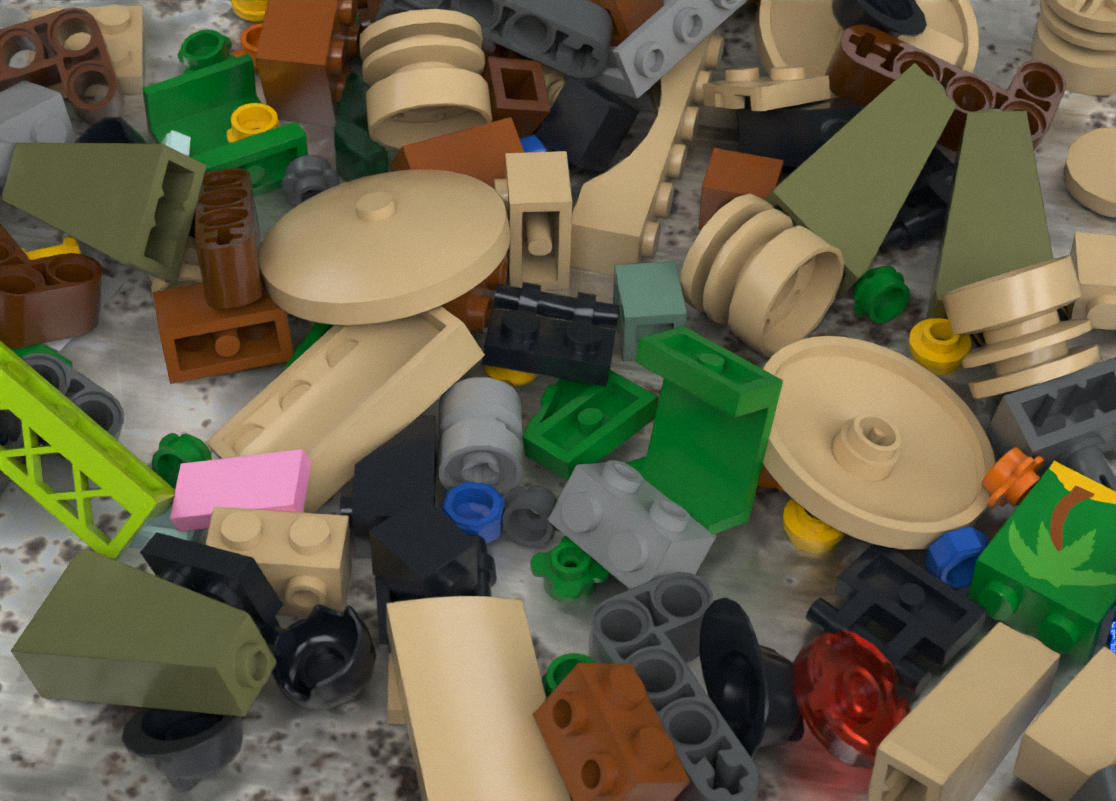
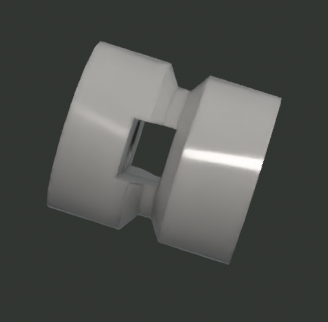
M472 377L454 383L442 394L439 400V480L446 490L470 481L492 485L500 496L503 497L519 485L523 479L521 398L514 388L504 381L493 378Z

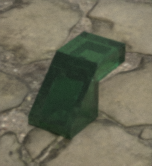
M357 72L346 76L334 127L336 173L345 182L389 172L388 151L378 142H374L369 138L365 101L366 92L371 87Z

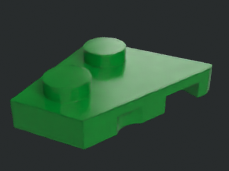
M612 370L609 372L607 387L559 378L556 385L548 384L540 400L541 410L532 416L522 436L525 456L568 481L576 465L599 462L652 422L656 416L658 396Z

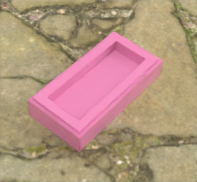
M303 449L182 463L180 464L170 520L180 532L209 528L214 506L303 513L311 461Z

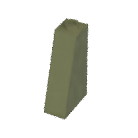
M916 63L909 67L772 190L765 200L774 209L790 216L794 227L800 225L810 229L841 250L845 262L842 281L836 294L839 300L867 272L957 106L947 96L941 83L932 76L926 75Z
M988 109L967 114L957 147L926 319H948L941 297L946 292L1053 259L1027 111L1005 112L1000 109Z
M16 143L1 200L125 265L167 283H176L207 165L164 144Z
M85 549L78 550L11 649L12 654L42 698L243 717L247 715L277 663L249 613L92 550Z

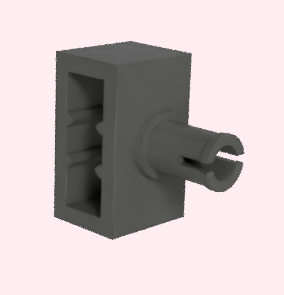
M1116 357L1003 396L987 428V432L1000 457H1003L1011 449L1018 447L1028 457L1031 456L1035 459L1040 455L1045 459L1044 464L1036 472L1038 476L1044 474L1053 461H1056L1116 492V477L1103 454L1116 448Z

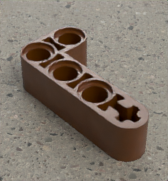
M68 8L0 29V92L23 80L43 87L62 83L74 111L84 123L93 125L105 117L120 116L124 107L123 92L104 36L94 16L89 12L79 8ZM75 33L91 35L90 42L80 50L71 51L64 48L67 39ZM22 50L36 52L34 60L24 68L9 66L11 58L16 53ZM101 84L109 88L107 95L97 103H86L81 100L83 92L92 85Z
M853 25L842 33L825 76H829L830 90L839 97H851L867 106L909 67L916 63L926 75L932 76L941 83L947 96L957 105L937 141V144L954 152H957L968 113L1000 109L1005 112L1027 111L1035 154L1051 125L1066 88L1064 76L1056 67L1041 60H1030L1018 68L1006 90L867 25Z
M236 168L205 172L189 236L195 238L206 303L208 306L221 309L245 306L257 301L263 294L262 273L259 266V250L261 248L260 228L251 176L247 170Z
M0 223V341L7 347L20 348L92 332L97 327L99 321L103 271L100 263L92 257L76 253L59 254L30 260Z

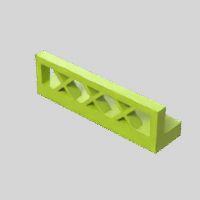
M0 341V410L9 409L21 420L24 447L5 449L0 444V470L95 552L118 561L146 523L167 512L173 504L175 489ZM38 435L50 445L39 446ZM60 453L72 463L75 490L56 492L43 481L40 454ZM16 456H25L27 467ZM88 478L100 488L89 489ZM111 496L132 514L113 539L109 538L94 525L91 498ZM76 499L77 509L66 500Z

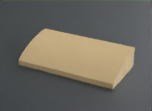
M441 306L392 321L362 325H334L205 443L219 459L303 449L311 461L303 513H315L354 477V466L356 463L409 426L485 355L465 324Z
M454 596L386 603V632L422 801H571L569 791L533 716L535 711L546 700L523 601L500 597Z

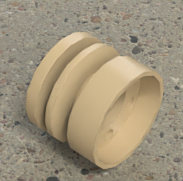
M1041 0V13L1036 22L1031 46L1032 60H1041L1056 67L1064 76L1066 82L1065 90L1082 95L1108 96L1115 94L1116 0Z
M410 10L386 16L370 24L360 34L359 46L361 59L363 60V80L371 87L366 92L365 101L369 138L377 145L399 151L404 145L492 122L488 83L480 75L484 71L485 56L481 50L482 31L481 26L473 17L451 10Z
M749 193L735 197L728 202L701 229L686 256L681 270L680 284L684 301L696 310L705 312L712 321L722 325H729L735 337L763 356L771 358L772 355L786 345L807 338L818 326L835 299L842 281L845 261L839 248L810 229L800 225L794 227L790 216L774 209L764 199Z
M1071 255L1006 272L941 295L953 335L983 332L985 338V345L972 350L961 358L963 368H971L992 363L994 367L993 372L975 378L968 383L973 398L1006 396L1087 368L1102 360L1098 344L1068 348L1066 341L1093 329L1091 320L1073 319L1060 321L1057 312L1058 309L1074 302L1083 295Z

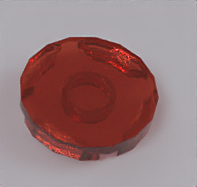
M840 630L835 634H829L828 631L803 645L793 662L792 684L798 708L814 737L831 755L851 767L873 768L878 746L911 712L907 697L901 700L898 699L897 692L892 685L899 680L896 671L889 660L874 644L854 632Z

